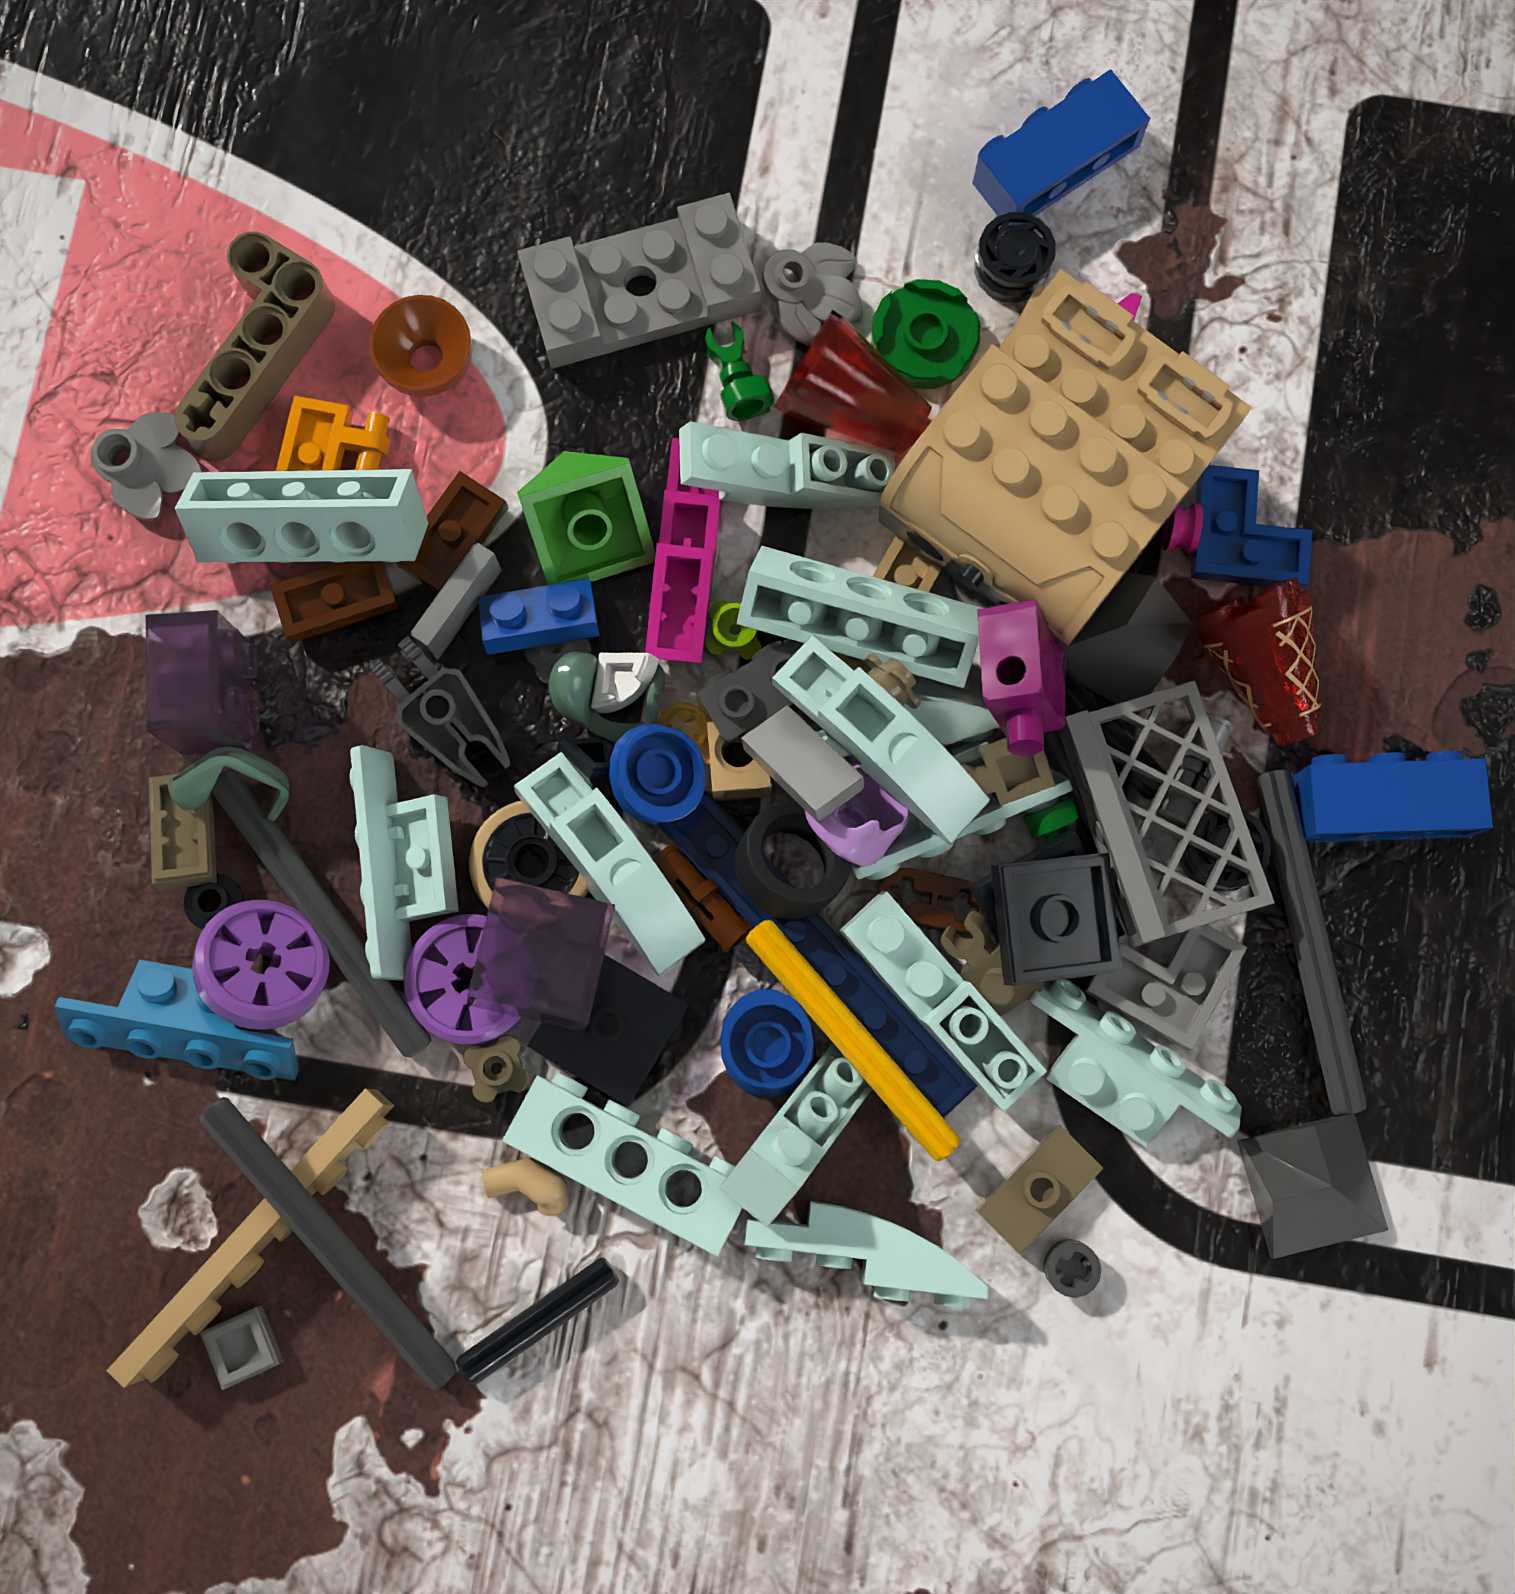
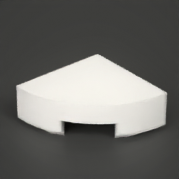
M599 653L591 708L599 713H609L633 703L652 681L659 659L650 653Z

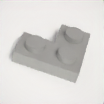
M1204 925L1183 932L1164 967L1119 941L1122 972L1092 975L1084 993L1186 1051L1193 1050L1247 947L1211 926Z

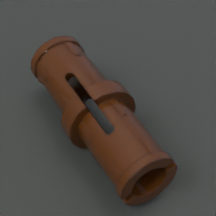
M675 843L668 845L652 860L669 882L691 917L693 916L722 947L721 949L724 953L730 952L747 937L753 927L749 923L747 924L719 894L718 889L721 886L713 878L706 880L678 850L679 847Z

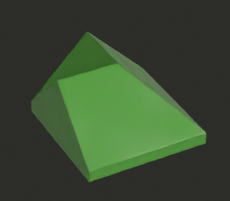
M564 451L517 492L548 585L589 578L593 582L655 562V548L628 458Z

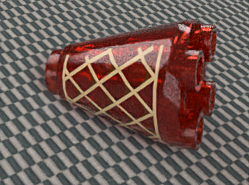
M1297 577L1266 587L1264 593L1252 598L1253 603L1246 605L1243 596L1217 604L1210 608V612L1197 617L1200 626L1196 628L1200 641L1265 733L1273 734L1276 745L1290 744L1310 737L1322 730L1318 721V717L1322 715L1311 597L1308 588L1301 587Z

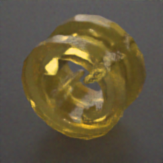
M678 702L669 705L661 712L657 724L673 728L671 722L679 717L685 724L695 721L699 729H692L693 740L701 751L708 740L707 720L704 713L697 706L690 703Z

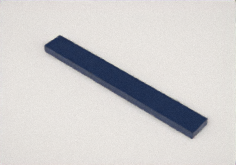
M705 790L699 805L687 816L672 822L656 824L679 847L678 849L707 880L713 878L721 886L718 889L719 894L753 929L765 920H771L943 1118L977 1087L972 1079L819 913L814 916L793 920L774 917L754 905L742 891L735 873V851L744 832ZM762 853L766 867L778 880L794 887Z

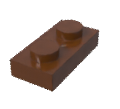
M459 471L426 516L428 527L415 561L395 562L396 565L439 594L472 546L477 543L482 545L509 508L506 500Z
M346 561L336 563L270 585L285 637L290 643L399 608L385 561Z

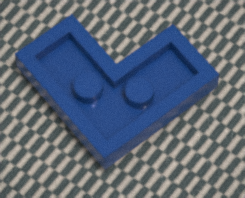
M1209 465L1197 480L1196 503L1202 505L1203 523L1198 547L1195 553L1192 554L1190 579L1303 591L1309 585L1312 530L1256 524L1259 470Z

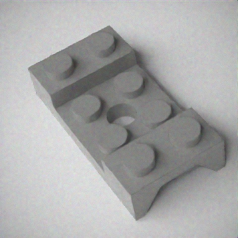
M730 193L677 207L678 218L573 246L571 236L518 250L520 264L551 369L761 311V289ZM636 276H647L656 283L655 289L646 296L630 294L626 290V285Z

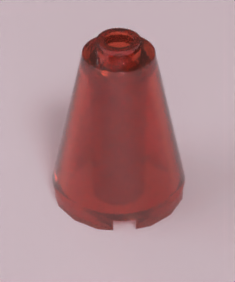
M832 310L785 385L774 408L783 414L903 455L909 447L914 445L932 422L928 418L932 406L843 315Z

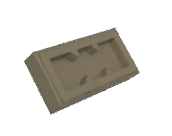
M178 774L149 777L152 884L157 891L217 883L213 793L210 792L204 806L192 810L181 809L172 801L168 789V782Z
M1057 1125L975 1211L1021 1255L1103 1170V1167L1061 1125Z

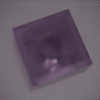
M218 610L145 615L147 732L183 756L207 754L219 747H237L245 751H252L251 734L258 733L260 723L257 703L255 699H251L250 678H256L258 674V656L254 644H249V640Z
M496 877L467 995V1005L584 1031L589 1023L615 904Z

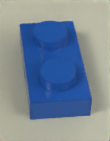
M590 578L478 597L482 641L487 655L599 636Z

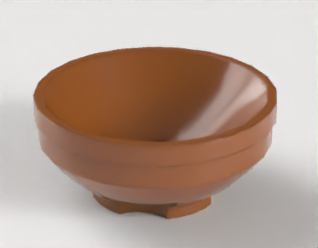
M414 295L393 302L381 312L370 332L369 350L377 372L390 386L410 396L426 397L442 393L460 381L471 362L472 339L464 316L455 306L435 296ZM425 345L435 346L442 351L440 364L430 371H420L411 365L412 354L419 347Z

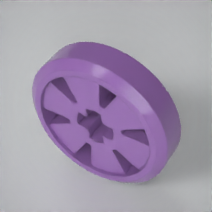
M250 900L225 908L206 924L199 936L193 955L192 973L200 997L216 1015L240 1027L266 1030L288 1025L304 1016L314 1006L327 981L330 960L328 948L321 936L300 911L276 901ZM258 954L271 958L269 964L271 967L266 969L265 974H258L251 970L254 963L251 961H255Z
M476 914L450 917L427 930L413 947L408 957L404 974L406 999L418 1022L433 1035L461 1045L490 1043L515 1029L524 1019L532 1005L537 984L535 963L529 948L522 938L504 923L491 917ZM467 966L474 971L481 966L483 967L486 975L479 980L485 986L479 993L476 994L468 989L459 993L456 985L462 979L457 973L462 967Z

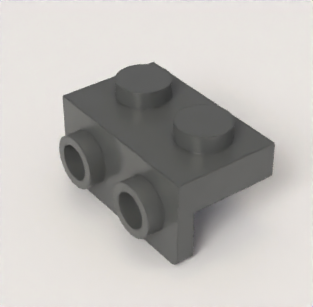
M791 639L783 644L781 641L773 642L756 652L751 658L752 661L734 672L731 669L724 670L708 679L702 685L703 689L696 693L698 708L706 722H713L725 742L730 743L748 733L788 705L791 708L795 705L772 685V678L803 646L802 642Z

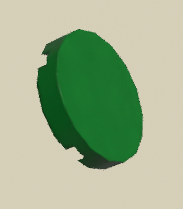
M916 279L904 283L903 288L897 289L893 293L891 291L881 300L872 319L871 348L878 365L893 380L911 388L935 389L953 383L970 368L978 351L981 322L977 312L975 311L974 313L973 308L967 303L968 298L958 288L940 280Z

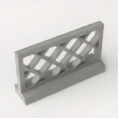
M1195 680L1090 713L1088 710L1065 717V725L1056 731L1098 853H1109L1114 899L1131 948L1275 903ZM1184 699L1192 720L1184 739L1154 724L1162 705ZM1152 708L1147 720L1135 714ZM1120 718L1141 729L1129 755L1107 745L1100 724ZM1148 733L1179 748L1166 775L1136 760ZM1195 733L1201 747L1191 743ZM1186 752L1205 761L1208 765L1211 778L1203 794L1173 779ZM1113 760L1123 765L1119 775H1117ZM1130 769L1161 784L1148 811L1128 802L1125 798L1122 785ZM1168 788L1198 803L1185 830L1155 815ZM1215 788L1221 803L1211 798ZM1205 808L1227 818L1231 833L1223 849L1193 835ZM1132 815L1143 820L1138 831ZM1150 824L1180 839L1167 867L1145 855L1141 842ZM1188 844L1217 858V862L1205 886L1175 872ZM1235 844L1241 859L1231 854ZM1226 863L1247 874L1254 897L1234 902L1213 891ZM1151 871L1162 876L1157 887ZM1170 880L1200 895L1190 917L1171 923L1168 921L1161 901ZM1208 900L1222 906L1202 913Z

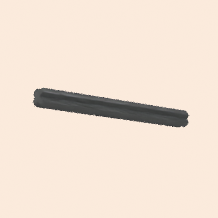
M233 769L222 772L211 790L213 795L295 908L317 930L328 948L329 955L400 1053L408 1058L420 1053L431 1043V1036L427 1030L418 1022L410 1007L390 980L372 978L370 964L366 957L365 945L276 823L267 819L268 812L241 775Z
M1287 770L1266 772L1257 777L1256 785L1331 1111L1335 1115L1359 1113L1366 1110L1367 1102L1291 776Z
M222 1097L209 1105L199 1117V1122L428 1388L437 1390L445 1385L456 1373L454 1360L228 1098Z

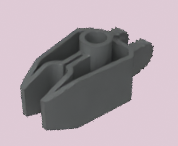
M407 636L398 644L401 648V654L413 667H417L428 681L410 695L399 682V677L389 665L383 664L379 660L370 667L371 671L400 703L397 706V725L453 771L474 784L485 787L488 783L465 757L467 743L450 723L454 725L467 742L480 741L504 768H507L510 765V761L499 732L461 671L442 668L438 671Z

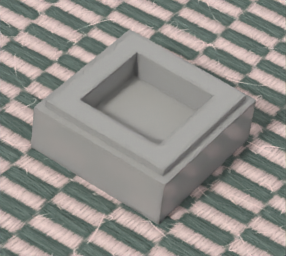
M263 1305L200 1332L222 1390L284 1362Z

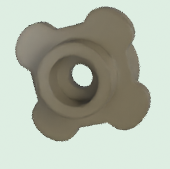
M872 654L865 658V663L871 668L868 675L902 706L906 703L909 707L916 709L921 704L911 689L915 685L916 680L903 664L892 658L884 664Z
M503 1035L495 1044L483 1048L478 1045H472L464 1053L463 1062L466 1067L472 1070L475 1081L472 1092L477 1100L491 1102L499 1093L510 1090L522 1092L528 1087L530 1074L527 1070L523 1069L521 1058L518 1055L521 1050V1044L517 1038L511 1035ZM500 1063L502 1065L501 1073L493 1074L491 1071L492 1065Z

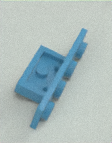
M139 960L118 1007L59 997L54 1006L65 1039L85 1048L95 1049L103 1046L130 1051L132 1054L145 1059L165 1057L187 1061L201 1069L220 1067L243 1071L252 1077L263 1080H270L276 1077L295 1081L299 1072L293 1038L242 1030L243 1027L234 1025L216 1015L200 997L193 980L192 969Z

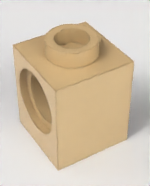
M707 722L714 801L771 797L770 775L754 759L746 766L734 767L726 763L722 757L724 750L729 745L742 743L741 738L744 735L727 743L722 739L713 722Z

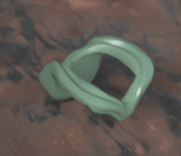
M571 652L562 656L554 665L549 678L550 697L556 710L569 721L585 728L599 738H605L611 744H615L627 731L637 726L657 724L659 707L656 700L663 692L666 679L665 671L660 664H658L654 677L650 682L651 685L646 702L645 722L641 723L611 722L601 717L596 710L591 708L598 658L594 655Z
M219 747L210 751L168 782L172 801L183 810H192L204 806L223 766L230 767L251 778L278 788L267 816L268 820L275 821L289 799L290 785L286 774L267 760L237 747Z

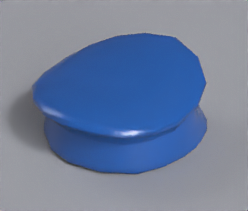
M643 724L627 731L615 743L610 757L609 778L613 795L622 810L634 819L651 824L672 822L687 816L701 802L707 774L704 758L697 743L681 730L660 724Z
M757 989L742 996L730 1007L725 1016L720 1036L721 1057L727 1073L738 1087L754 1095L774 1097L788 1093L800 1085L811 1071L816 1054L815 1033L803 1007L791 996L777 990Z

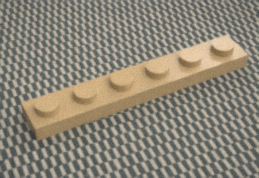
M365 1088L290 1171L311 1195L316 1191L321 1195L326 1194L347 1172L348 1167L343 1164V1161L358 1145L364 1150L367 1149L387 1129L390 1122L384 1117L395 1105L378 1090ZM265 1198L108 1368L107 1372L122 1387H128L145 1378L150 1383L158 1379L179 1356L173 1348L186 1333L190 1331L193 1335L198 1334L220 1312L222 1307L216 1301L231 1284L236 1288L241 1287L258 1271L264 1263L259 1253L270 1241L276 1237L281 1242L293 1232Z

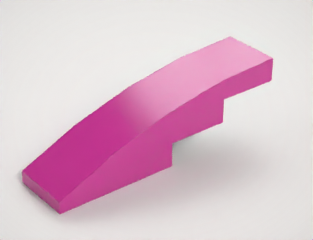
M672 438L667 490H664L659 543L656 546L645 653H650L659 660L702 664L723 500H719V491L681 484L679 438Z

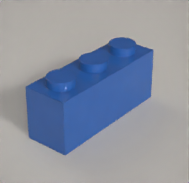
M1110 69L1093 81L1091 78H1086L1077 83L1068 92L1065 99L1052 108L1048 109V107L1044 106L1037 109L1024 121L1020 129L1005 138L1003 135H999L986 143L978 153L972 184L997 216L1009 212L1028 213L1036 216L1139 148L1151 118ZM1010 222V223H1009V225H1019V224H1022V223H1014V222Z
M1456 750L1427 754V761H1406L1405 753L1400 752L1372 755L1369 757L1368 763H1348L1347 755L1343 754L1314 757L1311 759L1312 764L1293 775L1295 797L1306 843L1468 838L1493 828L1486 759H1464L1463 752Z

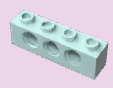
M412 469L193 472L175 507L197 562L290 563L332 561L342 563L346 561H415L428 527L427 517Z
M761 546L748 573L736 624L805 643L813 635L830 651L865 660L869 654H872L884 664L892 658L903 664L914 675L964 688L979 642L977 609L983 608Z
M557 1071L552 1081L536 1076L502 1140L503 1142L718 1257L743 1208L719 1188L736 1166L717 1156H714L710 1166L688 1155L693 1146L691 1142L664 1128H661L657 1137L636 1127L640 1115L610 1099L604 1109L583 1099L588 1089L586 1086ZM582 1113L591 1119L594 1125V1137L585 1148L575 1149L565 1141L563 1127L571 1116ZM626 1142L639 1143L647 1152V1167L638 1177H627L616 1167V1152ZM679 1170L693 1172L701 1182L702 1191L700 1198L691 1205H679L668 1194V1181Z

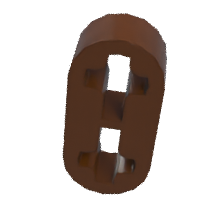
M899 868L895 873L883 879L878 890L879 894L881 891L888 892L889 888L898 889L902 880L912 882L911 889L913 893L930 897L929 904L911 902L907 911H904L917 927L944 932L951 925L959 935L970 933L963 923L954 921L955 911L936 906L937 899L954 901L960 892L969 895L968 904L977 907V912L983 916L969 888L974 882L914 868Z

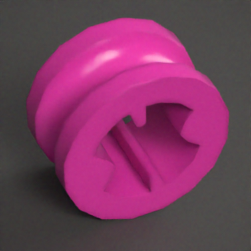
M1180 502L1163 525L1162 547L1164 551L1172 552L1175 547L1180 546L1183 547L1186 554L1195 553L1199 544L1203 523V508L1201 504L1192 503L1189 508H1182Z

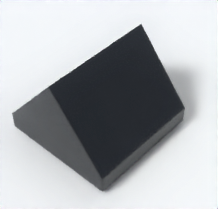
M605 738L559 740L557 745L558 752L564 754L592 790L598 788L608 801L613 796L609 769L610 757L614 746Z

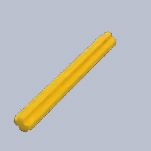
M771 920L759 923L746 937V942L928 1154L938 1162L949 1156L960 1144L958 1134Z

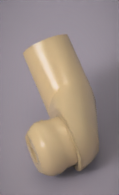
M525 1158L482 1169V1179L488 1199L520 1191L537 1203L538 1211L545 1216H556L562 1213L568 1206L569 1198L566 1193L568 1185L563 1175L534 1158Z

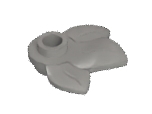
M815 243L802 253L790 249L777 251L766 261L762 270V283L765 292L770 299L777 303L778 321L783 330L793 339L811 346L818 336L821 322L845 325L858 322L863 317L860 296L853 284L846 279L857 263L856 257L850 251L830 243ZM786 268L794 272L798 277V282L788 281L783 275V269Z
M150 412L141 415L128 429L107 430L101 433L93 443L91 452L93 468L101 478L111 483L115 502L125 512L136 518L152 521L158 520L163 509L164 494L175 495L183 493L193 472H203L194 456L175 444L181 434L174 423V414ZM130 452V457L125 463L119 466L114 465L118 454Z

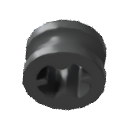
M1065 1239L1058 1241L1050 1247L1045 1255L1043 1266L1045 1276L1052 1287L1064 1296L1073 1298L1086 1296L1095 1289L1100 1281L1101 1266L1099 1258L1091 1248L1079 1240ZM1074 1252L1083 1254L1085 1257L1080 1260V1263L1085 1267L1088 1266L1086 1276L1084 1278L1075 1276L1071 1284L1061 1282L1060 1279L1064 1277V1274L1060 1270H1056L1059 1259L1070 1260Z

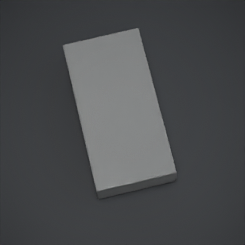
M479 543L474 544L411 631V636L419 648L434 659L438 660L479 603L478 597L485 595L502 571L492 551Z
M788 705L741 738L744 750L817 822H820L864 789L863 776Z

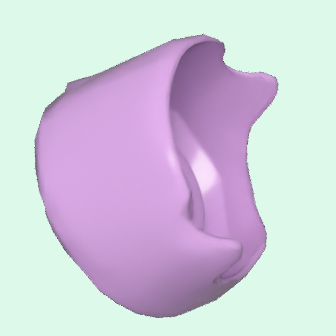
M860 764L853 768L863 776L864 789L820 822H817L806 810L805 814L811 828L834 853L848 862L864 867L876 864L877 861L882 859L890 845L907 825L909 810L869 775L865 774L860 768Z

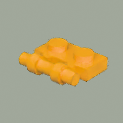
M294 396L276 471L340 470L345 450L359 453L355 470H379L380 461L387 458L391 440L387 437L390 418L382 413L369 412L365 430L352 428L350 426L353 412L349 405Z

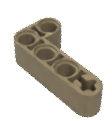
M246 232L238 235L230 243L227 250V261L245 293L254 302L180 401L174 415V423L178 432L201 458L209 461L223 460L237 450L329 323L335 311L334 299L319 269L310 261L260 232ZM268 262L263 270L250 273L255 265ZM314 290L313 294L308 298L295 301V297L300 292ZM282 333L280 339L275 343L262 345L269 335ZM250 376L248 383L244 387L230 390L233 382L238 378Z

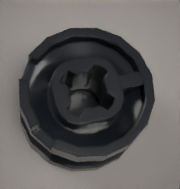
M1009 212L992 220L986 225L979 239L978 250L974 260V274L979 286L990 297L1001 302L1020 303L1030 299L1038 284L1045 285L1055 259L1056 242L1050 228L1041 219L1021 212ZM1010 222L1022 223L1019 225H1009ZM1036 229V230L1043 236V238L1040 237V236H1039L1035 231H1033V230Z
M1242 810L1264 871L1269 864L1271 853L1268 832L1258 818L1246 810ZM1210 811L1200 818L1193 835L1223 849L1231 829L1226 817ZM1190 844L1187 845L1180 859L1181 868L1187 877L1205 886L1217 862V858ZM1235 844L1231 854L1241 859ZM1226 863L1213 891L1218 894L1234 892L1249 884L1247 874Z

